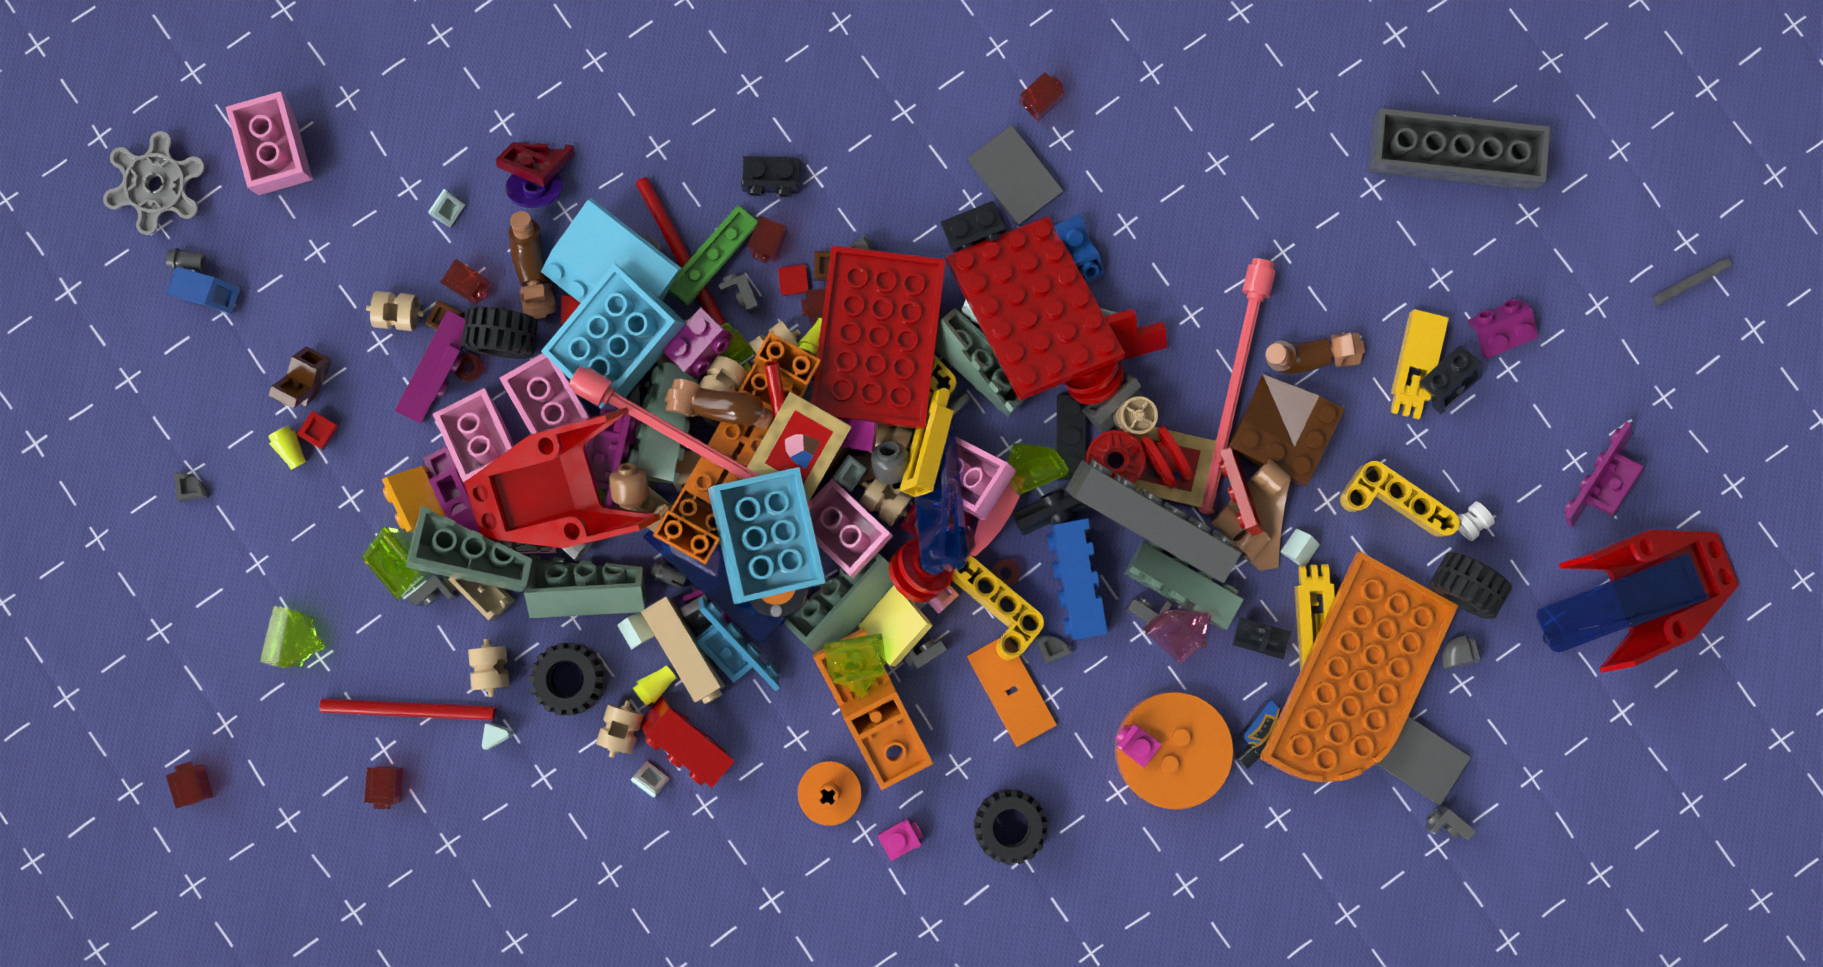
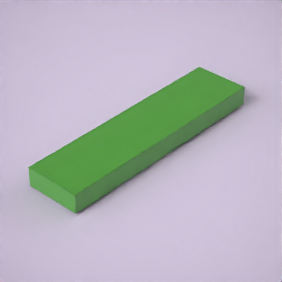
M737 205L681 268L668 292L684 306L688 307L756 230L760 222L740 205Z

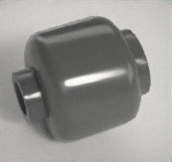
M885 441L876 446L875 451L871 453V464L876 479L886 484H895L902 481L909 462L905 446L894 441Z

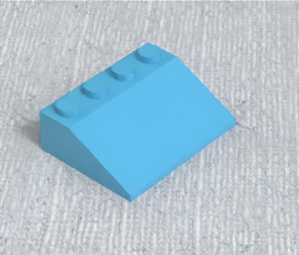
M590 198L552 249L541 272L582 303L612 265L617 264L663 301L681 267Z
M613 264L541 352L570 380L580 366L585 369L589 367L612 380L613 384L611 387L615 389L616 393L626 398L664 353L662 350L684 327L686 322L621 267ZM603 402L599 406L600 409L613 411L617 408L610 403L605 404Z
M799 467L708 488L734 604L826 583Z

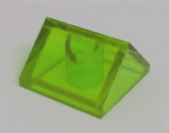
M384 527L369 545L361 559L398 601L431 573L407 568L406 562L410 545L397 529Z

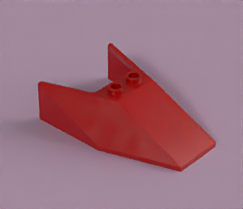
M627 407L531 434L465 481L464 484L480 534L494 540L567 548L640 531L661 520L659 514L604 506L601 502L590 466L586 444L628 413Z
M1647 530L1558 564L1560 569L1605 571L1615 590L1629 626V633L1599 667L1601 673L1637 666L1693 640L1739 586L1718 532Z

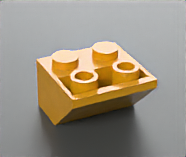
M427 466L412 468L382 479L385 485L383 493L388 502L393 503L397 514H395L396 521L406 532H414L421 505L446 517L429 482L431 476Z

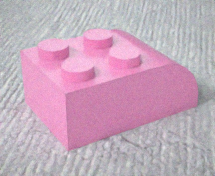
M281 91L226 107L247 188L259 196L313 180L294 112L286 96Z
M543 353L499 378L531 434L591 417L580 396L575 394L574 389L569 387L571 380Z
M485 388L433 413L463 483L515 446L497 407Z
M952 435L944 446L933 492L946 501L985 521L1015 475L1016 470L1007 462Z
M833 479L811 500L810 516L817 545L853 579L893 537L886 528Z

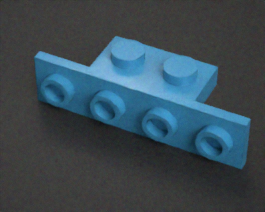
M704 597L700 598L699 610L712 625L695 638L698 646L733 682L753 667L777 691L780 688L778 679L780 674L771 662L766 664L759 657L761 653L752 642L747 644L741 638L742 633L733 622L729 624L722 617V610L715 602L709 603Z

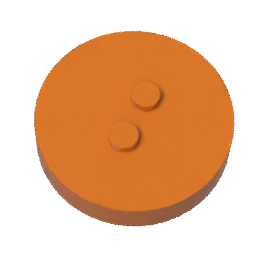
M1164 692L1143 699L1126 714L1117 734L1125 724L1130 727L1132 723H1135L1162 744L1147 765L1142 767L1116 747L1119 741L1115 740V758L1118 770L1128 787L1140 798L1155 806L1166 809H1185L1205 802L1224 784L1233 761L1232 738L1222 716L1206 701L1190 694Z

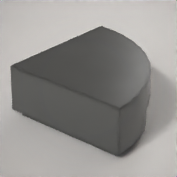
M174 473L177 501L183 502L209 498L206 487L199 479L185 473Z
M1047 635L1035 637L1045 664L1073 653L1070 647L1057 637Z

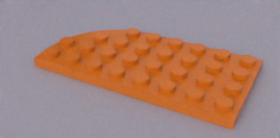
M1356 552L1260 759L1289 775L1315 782L1351 779L1363 774L1362 772L1369 769L1375 763H1379L1397 741L1458 605L1362 552Z

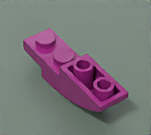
M445 446L424 457V462L431 476L429 482L445 516L471 531L474 530L480 533L465 484L459 475L448 447Z

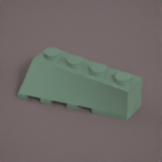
M956 308L942 318L937 326L935 352L947 360L957 372L961 373L974 385L976 390L986 396L999 411L1009 418L1026 399L1019 401L986 336Z
M669 362L658 363V366L654 368L651 374L650 381L653 384L650 393L646 395L643 401L642 408L688 433L689 419L681 413L665 411L667 405L665 398L668 389L672 388L675 379H685L698 383L699 377L696 379L691 377L675 364ZM640 421L635 428L634 437L636 440L633 449L628 453L626 463L635 464L636 467L643 469L647 474V479L650 481L678 484L680 474L676 473L675 469L677 461L683 460L685 449L681 448L680 443Z
M421 505L406 567L522 592L527 586L532 559L507 546L496 543L474 530L471 531L457 524L456 521L443 517Z
M1151 541L1147 544L1142 542L1138 545L1123 574L1222 630L1228 629L1244 600L1237 596L1239 593L1237 589L1225 583L1222 587L1212 582L1214 579L1212 576L1201 570H1198V572L1191 570L1187 567L1189 563L1175 555L1173 558L1168 557L1162 553L1163 548Z
M877 553L854 579L840 568L839 575L835 578L825 579L826 583L819 584L821 589L809 598L806 596L797 610L778 618L814 653L845 638L894 585L888 571L889 562Z
M530 554L532 562L527 586L524 591L530 618L636 613L645 610L647 590L643 567L606 563L604 566H595L592 564V561L581 560L577 564L565 562V558L561 557L543 560L540 555Z

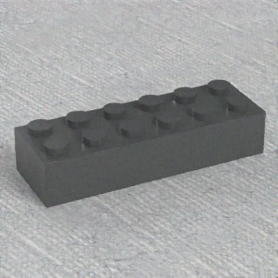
M1380 108L1372 117L1367 172L1536 190L1546 182L1550 126Z
M1092 459L1090 464L1083 460L1081 461L1065 488L1070 495L1220 582H1225L1242 554L1234 548L1236 542L1216 530L1210 534L1212 530L1210 527L1192 516L1186 520L1187 514L1165 502L1164 506H1161L1160 504L1163 500L1147 490L1141 488L1139 492L1135 491L1138 487L1137 485L1119 474H1116L1115 478L1111 477L1113 472Z

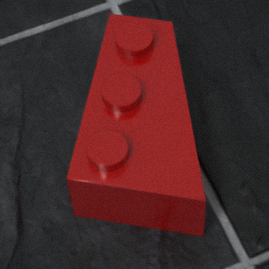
M661 695L643 716L641 727L647 736L644 740L655 750L658 751L662 748L669 754L667 759L676 767L681 768L683 765L691 772L688 775L700 786L705 782L713 788L735 761L709 735L688 721V717L683 713H678L668 705V700Z

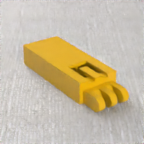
M1416 309L1409 313L1391 394H1394L1391 413L1397 414L1400 404H1404L1402 416L1408 417L1412 406L1415 407L1413 418L1420 419L1424 402L1429 401L1431 395L1420 386V381L1439 363L1448 317ZM1409 368L1421 369L1420 376H1411V386L1406 385Z
M946 388L929 394L925 430L916 429L908 456L909 462L899 491L914 497L933 492L954 412L946 408L950 395Z
M1328 564L1321 565V576H1318L1317 565H1310L1309 577H1307L1305 565H1299L1298 567L1299 586H1294L1300 671L1335 599L1334 584H1330ZM1317 594H1322L1323 613L1311 614V606H1319Z

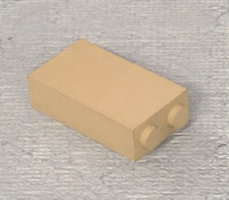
M665 597L641 611L694 702L703 701L704 704H708L722 695L720 689L724 688L725 685L706 653L696 643V636L673 598Z

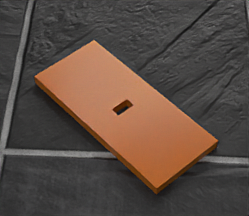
M997 639L971 653L967 658L1014 744L1018 747L1057 724L1020 657L1018 656L1016 659L1009 661L1002 659L997 654L996 644L999 640ZM1006 639L1004 642L1005 649L1010 653H1016L1010 639ZM1016 686L1017 691L1007 695L1006 690Z

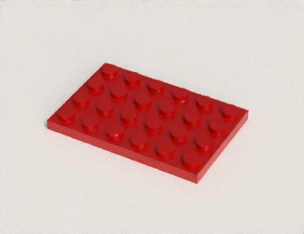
M1049 216L1001 234L1000 239L992 242L986 240L946 256V263L1019 401L1124 359L1125 352L1065 244L1058 237Z
M831 246L817 358L821 361L814 375L812 404L838 419L878 422V424L925 430L946 259Z

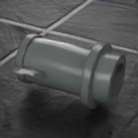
M174 248L167 252L166 265L171 267L172 270H175V267L204 271L206 256L204 253L183 252L179 248Z
M656 560L650 577H653L656 582L661 580L682 589L688 572H683L666 565L664 560L662 562Z

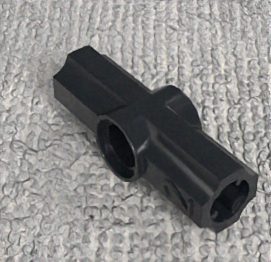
M1060 488L1039 498V501L1012 514L1021 534L1024 536L1048 524L1054 525L1071 518L1074 512L1088 507V505L1074 498L1065 489Z

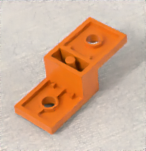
M864 628L812 654L881 790L933 764ZM849 661H856L859 663V668L854 673H847L844 671L845 664ZM898 745L902 747V751L898 756L889 757L886 755L890 746Z

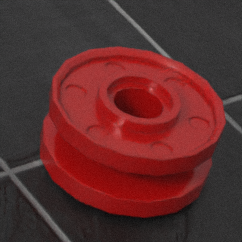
M1117 361L1065 382L1064 385L1067 387L1071 397L1077 402L1088 405L1098 404L1110 399L1121 388L1124 382L1125 370L1121 362Z
M1162 425L1156 429L1160 442L1156 444L1147 434L1141 437L1140 441L1155 470L1165 485L1171 490L1177 486L1173 473L1178 471L1186 481L1193 477V473L1178 444L1167 428Z
M1118 430L1104 432L1096 437L1090 444L1085 462L1088 464L1093 459L1107 467V469L1113 472L1111 477L1115 478L1116 474H1119L1133 484L1140 479L1146 462L1143 446L1137 438L1125 431ZM1115 453L1122 457L1123 464L1120 468L1116 469L1109 466L1107 458L1110 454Z
M915 537L908 540L889 560L888 571L892 583L897 591L914 602L926 603L936 598L953 580L954 569L949 555L937 542L926 537Z

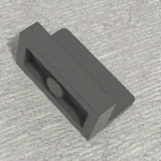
M1125 373L1121 388L1110 399L1102 403L1088 405L1082 411L1100 433L1108 432L1115 426L1113 419L1114 411L1124 401L1132 397H1144L1139 391L1141 385L1136 378Z

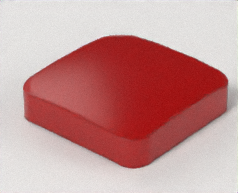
M804 265L780 267L778 269L780 292L783 296L805 294L808 292L807 273Z

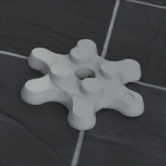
M163 131L155 132L151 136L149 150L143 155H133L124 147L115 148L110 154V161L113 166L122 171L123 181L118 187L106 191L103 202L106 207L112 210L120 209L126 205L135 207L138 212L136 228L144 235H151L157 231L159 218L166 211H174L184 219H191L198 213L197 203L186 195L185 187L191 179L199 177L204 173V163L200 158L194 156L183 161L174 160L170 155L172 139ZM155 177H160L163 185L158 190L152 192L149 188L150 181Z

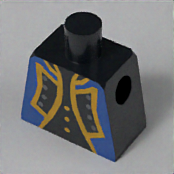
M1266 699L1238 735L1247 746L1235 757L1247 770L1260 759L1282 712L1272 700ZM1261 760L1264 765L1268 767L1272 766L1266 763L1265 761Z

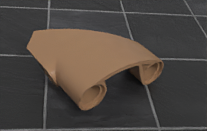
M1271 459L1247 482L1264 532L1252 536L1246 529L1242 530L1236 513H1239L1240 510L1238 504H1234L1232 500L1228 502L1211 522L1222 534L1236 542L1234 548L1241 552V555L1259 571L1278 568L1284 508L1291 481V476Z

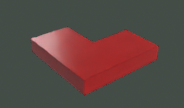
M1134 309L1105 316L1125 352V357L1122 360L1167 348L1166 328L1163 321L1137 328Z

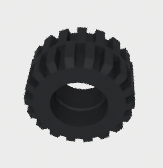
M495 307L469 308L466 310L461 345L470 351L489 356L526 359L534 356L539 321L528 314Z
M1454 552L1446 553L1429 583L1438 595L1457 604L1459 608L1485 619L1496 618L1513 588L1504 576L1491 567L1469 556Z
M558 643L555 646L546 648L544 653H540L536 657L538 659L537 662L531 666L533 673L529 675V682H532L533 686L530 688L531 693L537 697L535 701L539 705L542 704L546 711L554 712L555 715L560 716L580 714L596 705V701L600 700L603 696L601 694L603 689H606L607 682H604L607 673L603 669L602 665L604 663L602 659L596 656L597 653L594 650H590L582 644ZM563 662L576 663L584 675V683L581 690L573 696L561 695L553 683L554 672Z
M1003 789L1000 792L996 791L990 797L985 798L976 811L974 829L977 842L983 852L998 863L1003 862L1006 865H1012V863L1022 864L1025 860L1034 858L1037 851H1041L1043 848V842L1047 839L1048 835L1046 814L1032 796L1021 790ZM1007 809L1021 812L1028 823L1026 835L1020 841L1012 844L1000 841L993 829L997 815Z

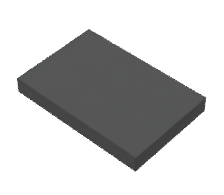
M1012 125L967 158V162L1017 226H1020L1063 193L1062 188Z
M1408 716L1394 746L1379 763L1375 764L1427 799L1441 806L1471 757Z

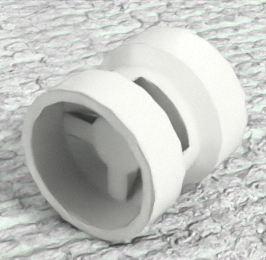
M1477 501L1469 506L1468 512L1458 515L1460 520L1458 530L1470 541L1475 540L1482 529H1488L1495 523L1491 513Z

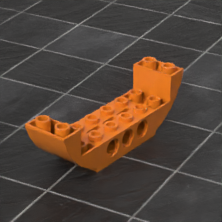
M769 332L755 356L754 365L738 392L749 393L759 397L763 402V406L772 411L764 363L771 360L779 361L786 399L790 391L801 398L803 397L821 360ZM772 418L771 423L765 429H759L755 425L746 427L720 422L708 445L748 467L774 418ZM701 456L670 511L667 510L653 536L706 565L720 544L708 488L742 480V478Z

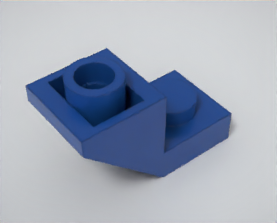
M1079 214L1054 225L1058 237L1065 244L1086 283L1105 274L1099 252L1090 242L1084 220Z
M175 267L166 294L191 304H202L225 314H232L241 288L215 277Z

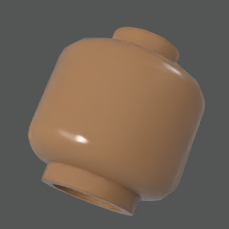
M625 463L618 466V469L610 474L611 498L621 508H637L648 498V479L643 469L636 467L635 464Z

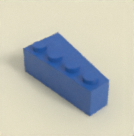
M1088 519L1055 524L1050 528V534H1046L1049 551L1054 550L1056 562H1051L1054 579L1060 580L1061 590H1057L1059 606L1065 607L1067 618L1062 619L1065 636L1070 635L1071 641L1108 634L1102 597L1100 594H1097V589L1099 588L1098 573L1095 566H1092L1091 560H1094L1093 544L1090 538L1086 537L1085 529H1090Z

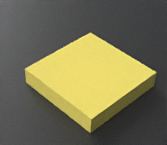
M894 585L858 625L860 629H865L872 644L886 662L894 667L902 661L933 626L917 605L897 591Z

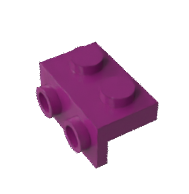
M1520 299L1508 300L1502 306L1493 310L1482 311L1476 317L1468 320L1469 326L1476 330L1481 355L1486 359L1538 338L1532 307Z
M700 307L662 351L684 373L696 379L709 369L710 363L718 354L723 353L728 348L734 336Z

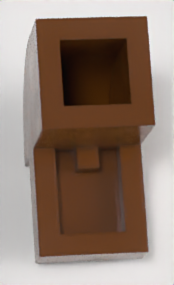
M307 346L291 357L286 376L271 386L269 396L278 400L281 404L292 408L297 407L299 404L307 406L315 398L323 384L331 359Z

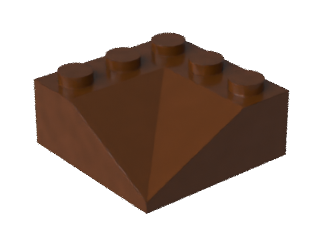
M1262 374L1227 444V448L1231 447L1238 457L1260 468L1271 459L1291 476L1290 483L1300 488L1305 487L1309 484L1345 408L1317 394Z

